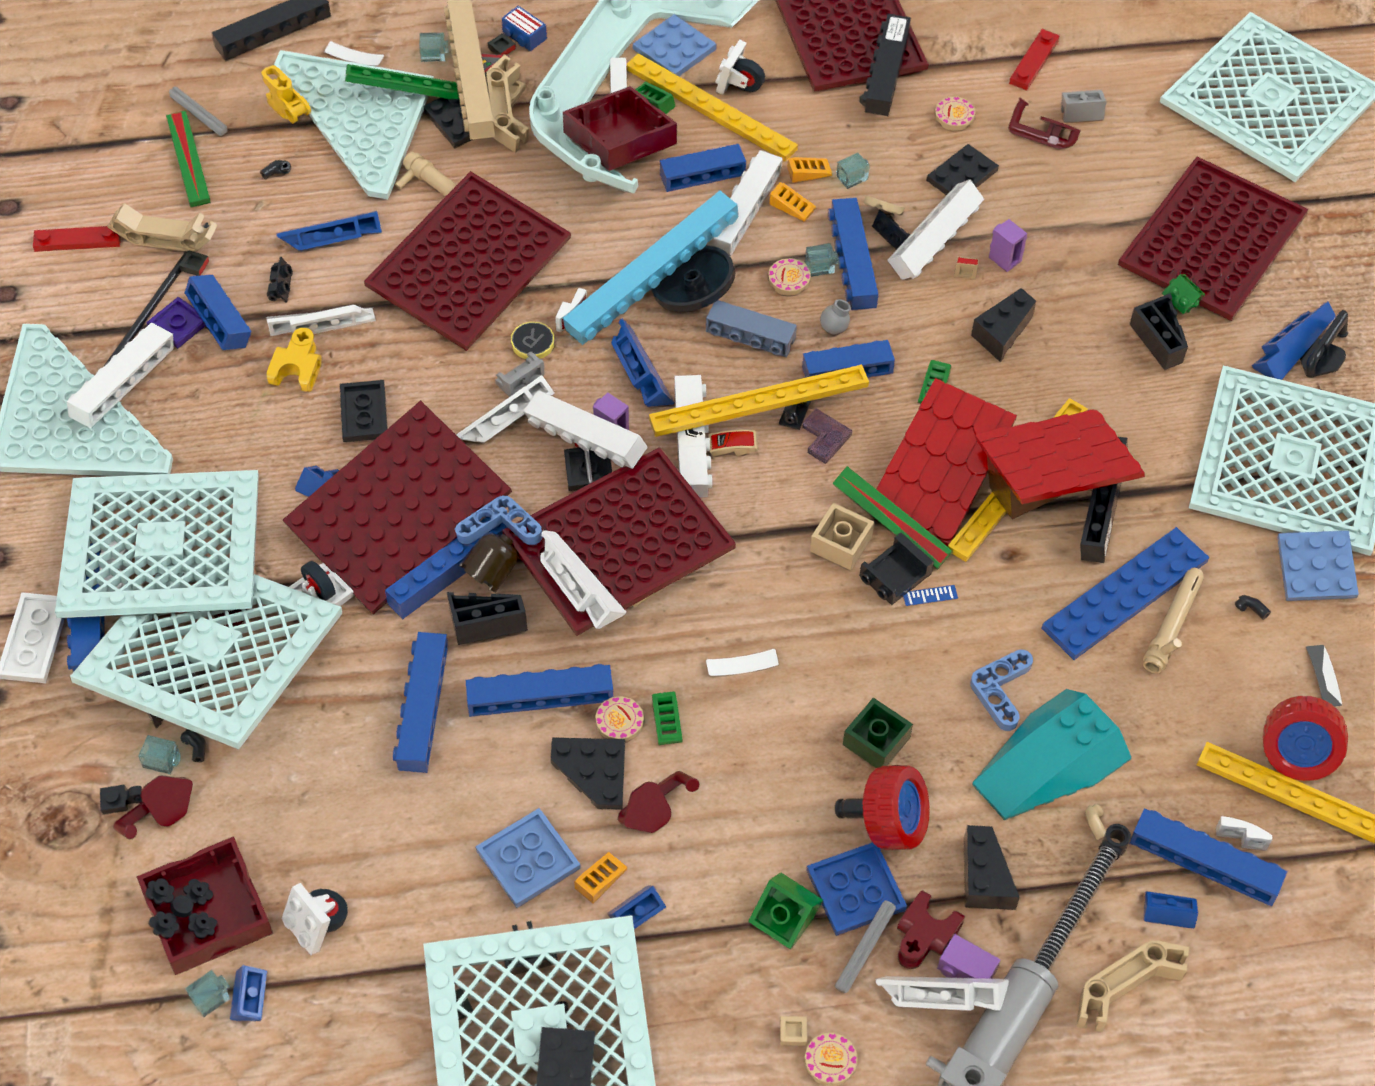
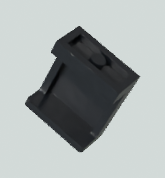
M899 533L894 537L893 546L868 564L864 561L861 564L859 576L866 585H870L877 592L881 599L893 605L932 574L934 561L904 534Z

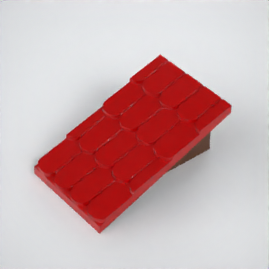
M935 378L876 490L948 547L956 536L988 474L987 455L976 441L975 435L1005 426L1007 428L1013 427L1017 415Z
M1094 409L1069 416L1065 414L1039 422H1028L1010 428L1005 426L975 435L976 441L987 455L989 487L1012 520L1062 495L1145 477V472L1139 462L1133 458L1127 446L1120 441L1116 432L1107 424L1104 416Z

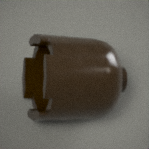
M494 533L485 534L472 547L459 566L464 568L465 572L481 584L483 582L490 587L489 589L496 593L517 563L518 554L512 546L514 541L503 533L501 536Z

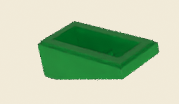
M644 82L635 89L651 105L660 109L665 114L675 108L672 94L648 82Z
M930 360L918 403H922L926 396L925 394L930 388L928 386L932 385L935 378L948 383L952 367L950 364Z
M676 692L652 694V707L658 745L683 742ZM671 711H673L672 714H664V715H660V714H659V713H663V712H671ZM674 721V723L661 725V723ZM676 730V733L662 735L663 731Z

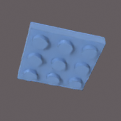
M675 14L633 43L634 51L677 76L684 74L714 52L717 47L715 42Z
M1349 530L1278 534L1277 540L1286 601L1351 599L1358 597L1359 593Z
M540 808L476 846L477 853L516 908L581 869V864Z

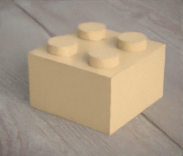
M833 503L811 537L810 552L848 570H852L872 538L874 521Z

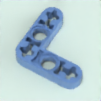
M505 495L495 498L458 523L455 528L457 539L462 544H470L502 522L528 545L539 543L543 537L541 536L542 529L540 524L512 498ZM483 517L491 518V520L486 523H482L479 521ZM516 517L524 518L520 523L512 522Z
M1017 650L976 670L971 677L970 686L998 727L1004 731H1011L1017 727L1019 713L1000 686L1030 671L1033 657L1026 650ZM1018 659L1021 661L1025 660L1026 664L1024 665L1022 662L1017 664ZM1003 667L1008 671V674L1000 676L995 672V669ZM978 679H980L981 681L986 680V683H985V685H984L982 682L977 683V680H978ZM990 696H997L1001 699V703L997 705L992 704L988 698ZM1004 714L1007 718L1012 717V722H1010L1008 719L1003 720Z

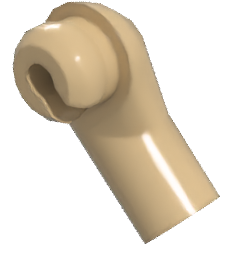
M1098 804L1088 806L1085 810L1087 821L1096 840L1104 837L1106 832L1099 818L1103 815V809Z

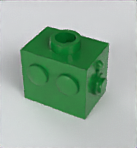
M1180 274L1177 278H1173L1169 282V286L1162 292L1163 295L1171 293L1174 309H1178L1182 314L1189 313L1192 308H1196L1200 304V300L1206 295L1185 274Z

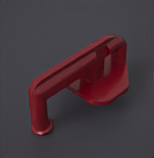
M1019 97L1008 127L1012 134L1056 149L1069 148L1077 142L1081 130L1041 116L1040 120L1049 124L1047 132L1020 124L1022 113L1026 105L1028 106L1029 104ZM1062 129L1071 131L1068 140L1059 137Z
M676 771L658 784L652 781L643 783L632 791L628 805L619 812V823L630 829L649 833L656 832L669 822L672 814L665 795L680 784L685 785L688 791L694 792L700 786L698 779L682 771Z
M157 776L143 787L141 791L142 802L114 822V830L127 839L135 838L137 828L133 824L149 812L159 825L164 827L173 825L187 814L193 787L192 781L186 777Z

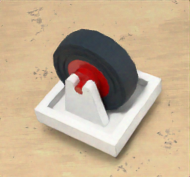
M740 39L736 46H731L727 55L728 59H723L719 67L721 72L718 74L715 83L718 84L716 92L724 95L730 84L747 92H755L761 88L765 81V73L762 67L755 61L743 57L746 42Z
M310 561L301 567L303 577L290 586L292 589L338 606L343 605L354 597L353 590L336 573L332 572L324 563L318 565L314 561Z
M299 883L292 887L281 919L286 928L290 929L296 936L299 944L310 955L319 952L326 932L336 931L344 924L348 914V906L345 899L335 891L317 889L308 893L304 886Z

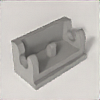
M1102 90L1062 92L1061 113H1063L1064 123L1104 120L1106 99Z
M533 352L527 353L528 358L526 361L506 375H503L501 372L496 374L498 378L495 380V384L509 397L541 375H545L544 361L539 359Z

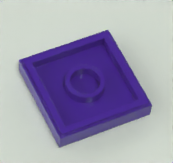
M180 297L174 299L146 322L147 326L153 323L172 333L173 345L177 349L206 326L195 308Z

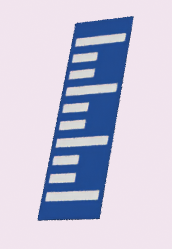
M955 585L909 591L903 596L906 606L958 599Z

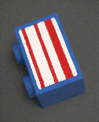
M520 6L515 7L501 18L503 33L529 51H532L547 40L546 24Z

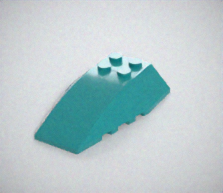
M1065 689L1033 711L973 781L972 785L1004 820L1033 810L1035 806L1043 803L1046 805L1054 802L1056 798L1061 796H1069L1082 788L1095 786L1129 762L1132 757L1119 727L1087 694Z

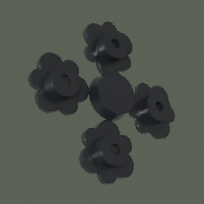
M160 878L156 882L150 881L145 892L146 897L154 900L155 904L158 905L163 902L170 903V910L172 912L165 914L160 911L157 912L156 916L149 919L148 924L153 928V933L155 935H162L167 939L171 938L174 932L179 929V925L175 923L176 916L181 918L189 916L188 921L190 924L188 925V930L194 932L197 938L203 939L206 935L212 936L215 932L214 928L217 925V921L212 917H208V914L205 912L192 914L193 904L204 905L206 901L212 899L213 892L208 889L209 885L206 882L200 883L199 880L192 879L183 889V892L187 895H180L174 899L173 892L175 889L173 886L168 885L167 880Z

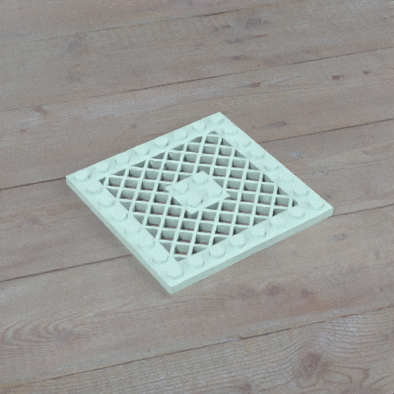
M1250 12L1161 96L1160 103L1296 182L1375 102V82ZM1254 43H1261L1262 45L1254 46ZM1276 52H1278V54H1279V55H1271V53H1276ZM1257 53H1264L1265 55L1257 56ZM1279 62H1281V65H1274V64H1273V63H1279ZM1287 62H1295V64L1288 65ZM1259 63H1267V65L1260 66ZM1232 64H1240V67H1232ZM1290 72H1298V75H1291ZM1304 72H1312V74H1304ZM1234 74H1242L1243 77H1235ZM1221 75H1229V77L1221 78ZM1321 81H1328L1329 84H1321ZM1293 82H1301V85H1294ZM1245 84L1246 87H1238L1237 85ZM1215 85L1218 86V88H1210V87H1209V86H1215ZM1223 85H1231L1232 87L1224 88ZM1324 91H1331L1332 94H1325ZM1338 91H1346V93L1339 94ZM1310 92H1318V94L1311 95ZM1226 95H1234L1235 98H1227ZM1206 96L1207 99H1198V97ZM1212 96H1220V98L1213 99ZM1313 102H1321V105H1314ZM1299 103H1307V105L1300 106ZM1237 105V108H1229V106ZM1243 105H1251V108H1243ZM1215 106H1223V109H1215ZM1324 112V115H1317V114H1316V113ZM1302 113H1310V116H1303ZM1288 114H1296V116L1289 117ZM1254 115V118H1246V116ZM1260 115H1268V117L1260 118ZM1232 116H1240V119H1232ZM1313 123V126H1307V127H1306V125H1305V124ZM1291 124H1299V127H1292ZM1263 125H1271V128H1263ZM1277 125H1285V127L1278 128ZM1249 126H1257V129H1249ZM1301 134H1302V137H1300V138H1295V137H1294V135H1301ZM1280 135H1288V138H1280ZM1266 136H1274V139H1266ZM1283 146H1291V149H1284Z
M1223 365L1189 509L1281 533L1349 530L1352 551L1371 556L1375 543V403ZM1250 397L1254 403L1248 405L1244 399ZM1272 403L1276 409L1270 411L1266 405ZM1238 404L1241 409L1236 411V407ZM1259 408L1263 414L1257 417L1253 411ZM1294 408L1298 414L1292 417L1288 410ZM1246 414L1250 420L1244 422L1240 416ZM1281 414L1285 420L1279 422L1275 416ZM1316 414L1320 420L1314 422L1310 416ZM1268 420L1272 426L1266 428L1262 422ZM1303 420L1307 426L1301 428L1297 422ZM1338 420L1342 426L1337 428L1333 421ZM1234 421L1237 424V426L1232 428V424ZM1255 425L1259 432L1253 434L1249 428ZM1290 425L1294 432L1288 433L1285 427ZM1325 425L1329 432L1323 433L1319 427ZM1360 425L1364 432L1358 433L1354 427ZM1242 431L1246 437L1240 439L1236 433ZM1277 431L1278 433L1274 438V436L1271 433ZM1312 431L1316 437L1310 439L1306 433ZM1347 431L1352 437L1346 439L1342 433ZM1265 437L1269 443L1262 445L1258 439ZM1335 437L1339 443L1333 445L1329 438ZM1369 437L1368 443L1364 440V438ZM1229 438L1233 441L1230 445H1228ZM1357 442L1361 449L1355 450L1351 444ZM1252 443L1256 449L1249 451L1245 445ZM1322 444L1325 446L1326 449L1321 450ZM1237 448L1242 453V455L1236 457V455L1232 452ZM1273 448L1272 455H1270L1268 450ZM1344 448L1348 455L1342 456L1338 450ZM1261 454L1265 460L1258 462L1254 456ZM1331 454L1335 460L1329 462L1325 456ZM1364 454H1366L1365 460H1363L1361 457ZM1225 455L1228 457L1229 461L1224 462ZM1248 460L1252 466L1245 468L1241 462ZM1354 460L1358 466L1352 468L1348 461ZM1318 461L1322 464L1319 468H1317ZM1235 466L1239 472L1232 474L1228 468ZM1267 466H1269L1268 473L1264 470ZM1341 466L1345 472L1339 474L1335 467ZM1327 471L1332 478L1326 480L1322 473ZM1362 471V476L1360 478L1357 473ZM1221 472L1225 476L1222 480H1220ZM1257 472L1261 478L1254 480L1251 474ZM1279 477L1284 484L1277 486L1273 479ZM1350 477L1354 484L1349 486L1344 479ZM1244 478L1248 484L1241 486L1237 480ZM1316 479L1319 484L1313 486L1312 484ZM1230 483L1235 490L1228 492L1224 486ZM1266 483L1270 490L1264 492L1260 485ZM1301 483L1306 490L1300 492L1295 485ZM1337 483L1341 490L1336 492L1331 485ZM1253 489L1257 496L1251 498L1247 491ZM1288 489L1293 496L1287 498L1282 491ZM1324 489L1328 496L1323 498L1318 491ZM1359 489L1358 496L1354 492ZM1275 495L1279 502L1273 504L1269 497ZM1311 495L1315 502L1309 504L1305 497ZM1347 495L1351 502L1345 503L1341 497ZM1298 501L1302 508L1296 510L1291 503ZM1334 501L1338 508L1332 510L1328 503ZM1321 507L1325 513L1319 516L1314 509ZM1356 507L1355 513H1353L1350 509ZM1344 513L1348 519L1342 522L1337 515Z
M258 470L73 478L55 608L56 618L252 609L259 486ZM223 495H224L225 497H227V498L224 499L223 501H220V500H219V498L222 497ZM199 497L203 498L200 502L195 501ZM176 498H179V499H180V500H179L178 502H176V503H173V502H172V501H173L174 499H176ZM152 499L157 500V501H156L155 503H153L152 505H151L150 503H148V502L151 501ZM129 500H132L133 503H131L130 505L127 506L125 504ZM106 501H109V502H110V503H109L108 505H106L105 507L101 505V504H103V503L106 502ZM210 504L214 505L210 510L206 508ZM187 505L191 507L187 511L183 510ZM164 506L168 508L163 512L160 511V509ZM117 508L121 510L116 514L112 513ZM139 508H144L140 513L136 512ZM222 511H223L224 513H226V514H225L224 516H222L221 518H220L219 516H217V515H218L219 513H221ZM197 513L202 514L199 518L194 517ZM174 514L179 515L174 520L170 518ZM151 515L155 516V518H153L150 521L146 519ZM127 516L132 517V518H131L130 520H128L127 522H125V521L123 520V519H125ZM104 517L108 518L105 522H100ZM209 520L214 522L209 526L205 525ZM116 524L119 526V527H118L117 529H115L114 531H113L112 529H110L111 527H113V526L116 525ZM223 528L224 531L222 533L216 532L218 529ZM197 529L201 530L197 535L192 533ZM126 532L130 534L126 538L121 537ZM103 533L106 534L102 539L97 538ZM207 537H211L212 540H210L209 542L206 543L205 541H203ZM115 540L117 544L110 547L109 544ZM219 544L224 546L220 550L215 549ZM194 546H199L200 548L195 552L191 550ZM124 549L128 550V552H126L123 555L119 553ZM100 550L104 551L100 556L96 555ZM209 553L211 556L205 560L203 556ZM112 557H113L114 559H116L115 561H113V562L110 563V564H108V563L106 562V561H108L109 559H111ZM218 561L223 563L219 567L214 566ZM194 562L199 564L195 568L190 567ZM170 563L175 565L169 570L166 568ZM147 564L151 566L146 571L141 569ZM123 565L127 567L122 572L117 570ZM99 566H100L101 568H103V569L100 570L98 573H95V572L93 571V570H95L96 568H98ZM205 570H208L210 573L205 577L201 575ZM184 571L186 573L181 578L177 576V574ZM158 572L162 574L157 579L153 577ZM134 573L138 575V576H137L136 578H134L133 580H131L130 578H128V577H130L131 575H133ZM110 574H111L112 576H114V577H113L112 579H110L109 581H106V580L104 579V578H106L107 576H109ZM217 578L222 580L218 584L212 582ZM193 579L198 581L192 586L188 584ZM169 580L174 582L168 587L164 585ZM145 581L149 583V584H148L147 586H145L144 588H142L141 586H139V585H141L142 583H144ZM121 582L125 584L120 589L115 587ZM97 583L100 585L96 590L91 589Z
M218 561L214 566L219 567L223 563ZM194 562L190 567L195 568L199 564ZM170 563L166 568L169 570L175 565ZM205 570L201 575L205 577L210 572ZM182 571L177 576L181 578L186 573ZM158 572L154 578L157 579L162 574ZM254 574L252 605L258 604V608L250 610L241 609L242 612L230 615L228 611L231 610L193 611L175 615L173 612L171 617L159 620L157 616L168 613L122 615L70 676L71 681L99 694L240 749L342 615V607ZM217 578L212 582L218 584L222 580ZM169 580L164 585L168 587L174 582ZM278 612L279 614L278 616L266 618L265 616L266 614ZM225 613V616L212 619V615ZM262 617V620L249 622L251 618ZM245 620L246 624L232 626V623ZM294 620H298V621H299V623L294 624V625H290V626H287V625H286V622H290V621H294ZM188 621H191L192 623L191 625L178 627V624ZM282 624V628L274 630L269 628L270 626ZM172 625L175 627V629L161 631V628ZM263 628H265V630H266V632H262V633H258V634H254V635H253V632H252V631L259 630V629H263ZM156 629L158 633L144 636V632ZM243 633H249L247 637L242 636ZM286 636L287 640L275 643L273 641L275 638ZM178 638V641L167 644L164 642V640ZM269 640L270 644L259 647L256 645V643ZM161 642V645L155 646L152 648L147 647L148 644ZM251 644L253 646L252 649L240 651L239 649L240 647H244ZM144 646V650L130 652L132 648ZM168 652H175V655L168 656ZM273 652L274 656L265 659L260 658V655ZM161 654H164L165 656L164 658L156 659L153 661H151L150 658ZM252 657H256L257 661L245 664L243 662V660ZM147 658L148 662L137 665L133 663V661ZM237 661L240 663L238 666L226 667V664ZM130 662L129 667L116 669L117 665ZM181 662L185 663V666H181L174 669L171 668V665ZM168 667L166 671L154 673V669ZM260 669L261 673L247 676V672ZM202 670L206 672V674L192 677L194 672ZM146 671H150V672H151L150 675H146V676L139 677V678H137V675H136V674H138V673H142V672H146ZM188 674L189 678L175 682V677ZM243 674L244 678L230 681L231 676ZM226 678L227 682L213 685L212 681ZM171 679L172 683L160 686L157 684L159 681ZM209 683V687L197 690L195 688L196 685ZM189 687L192 688V691L182 694L178 693V690ZM247 687L246 691L234 694L233 689ZM226 691L230 692V695L223 696L220 698H217L216 694ZM210 695L213 697L212 700L199 702V698ZM232 703L234 705V708L223 711L220 710L221 706L229 705Z
M632 916L424 943L438 1086H469L477 1075L488 1082L487 1086H500L496 1081L504 1071L515 1079L511 1086H517L519 1082L523 1086H532L523 1077L531 1067L538 1072L536 1064L539 1061L541 1027L567 1029V1022L577 1030H585L584 1028L592 1018L603 1026L595 1037L594 1046L600 1047L606 1052V1055L599 1064L593 1060V1067L595 1069L592 1072L591 1081L600 1071L610 1079L606 1086H612L614 1083L618 1086H626L617 1079L626 1068L628 1086H656ZM610 947V954L603 948ZM592 949L586 958L576 952ZM596 952L607 958V961L600 970L589 962ZM565 953L559 962L550 956V954ZM570 955L581 962L574 973L563 966ZM540 956L533 966L524 959ZM544 958L555 966L548 977L537 969ZM513 960L507 969L498 963ZM518 962L529 969L522 980L511 973ZM611 963L614 980L604 973ZM486 964L481 972L472 967L473 965ZM492 966L503 973L495 984L485 977ZM585 966L596 973L589 984L578 977ZM461 967L454 975L453 968ZM466 969L476 976L469 987L458 980ZM559 970L570 977L562 988L552 981ZM533 973L544 981L536 992L525 984ZM507 977L518 984L510 995L499 988ZM600 977L611 985L604 995H601L592 988ZM480 981L491 987L483 999L473 992ZM574 981L585 988L578 999L566 992ZM455 984L465 991L458 1001L456 1000ZM547 985H550L559 992L551 1003L540 995ZM521 988L532 995L525 1006H522L514 999ZM614 989L616 991L617 1006L607 999ZM495 992L506 999L498 1010L487 1003ZM588 992L600 1000L592 1011L581 1003ZM469 995L479 1002V1005L471 1014L461 1007ZM562 996L573 1003L566 1014L564 1004L556 1005ZM536 999L545 1005V1007L530 1008ZM510 1003L519 1009L511 1011L512 1021L502 1014ZM603 1003L615 1011L607 1022L596 1014ZM483 1007L494 1014L486 1025L476 1018ZM577 1007L588 1014L581 1025H578L569 1018ZM458 1011L467 1017V1020L460 1029ZM618 1015L621 1033L611 1026ZM498 1018L509 1025L501 1037L490 1029ZM471 1022H474L483 1029L475 1040L464 1033ZM512 1030L514 1032L515 1048L505 1041ZM606 1030H609L618 1037L611 1048H608L599 1041ZM486 1033L497 1040L489 1052L478 1044ZM460 1037L471 1044L463 1055ZM621 1042L623 1044L624 1059L614 1052ZM501 1044L512 1052L504 1064L493 1056ZM475 1048L485 1055V1058L478 1067L467 1060V1057ZM610 1056L622 1064L614 1076L603 1068V1065ZM515 1057L517 1058V1066L526 1065L519 1075L508 1067ZM489 1060L500 1067L492 1079L481 1071ZM463 1063L474 1071L466 1082Z

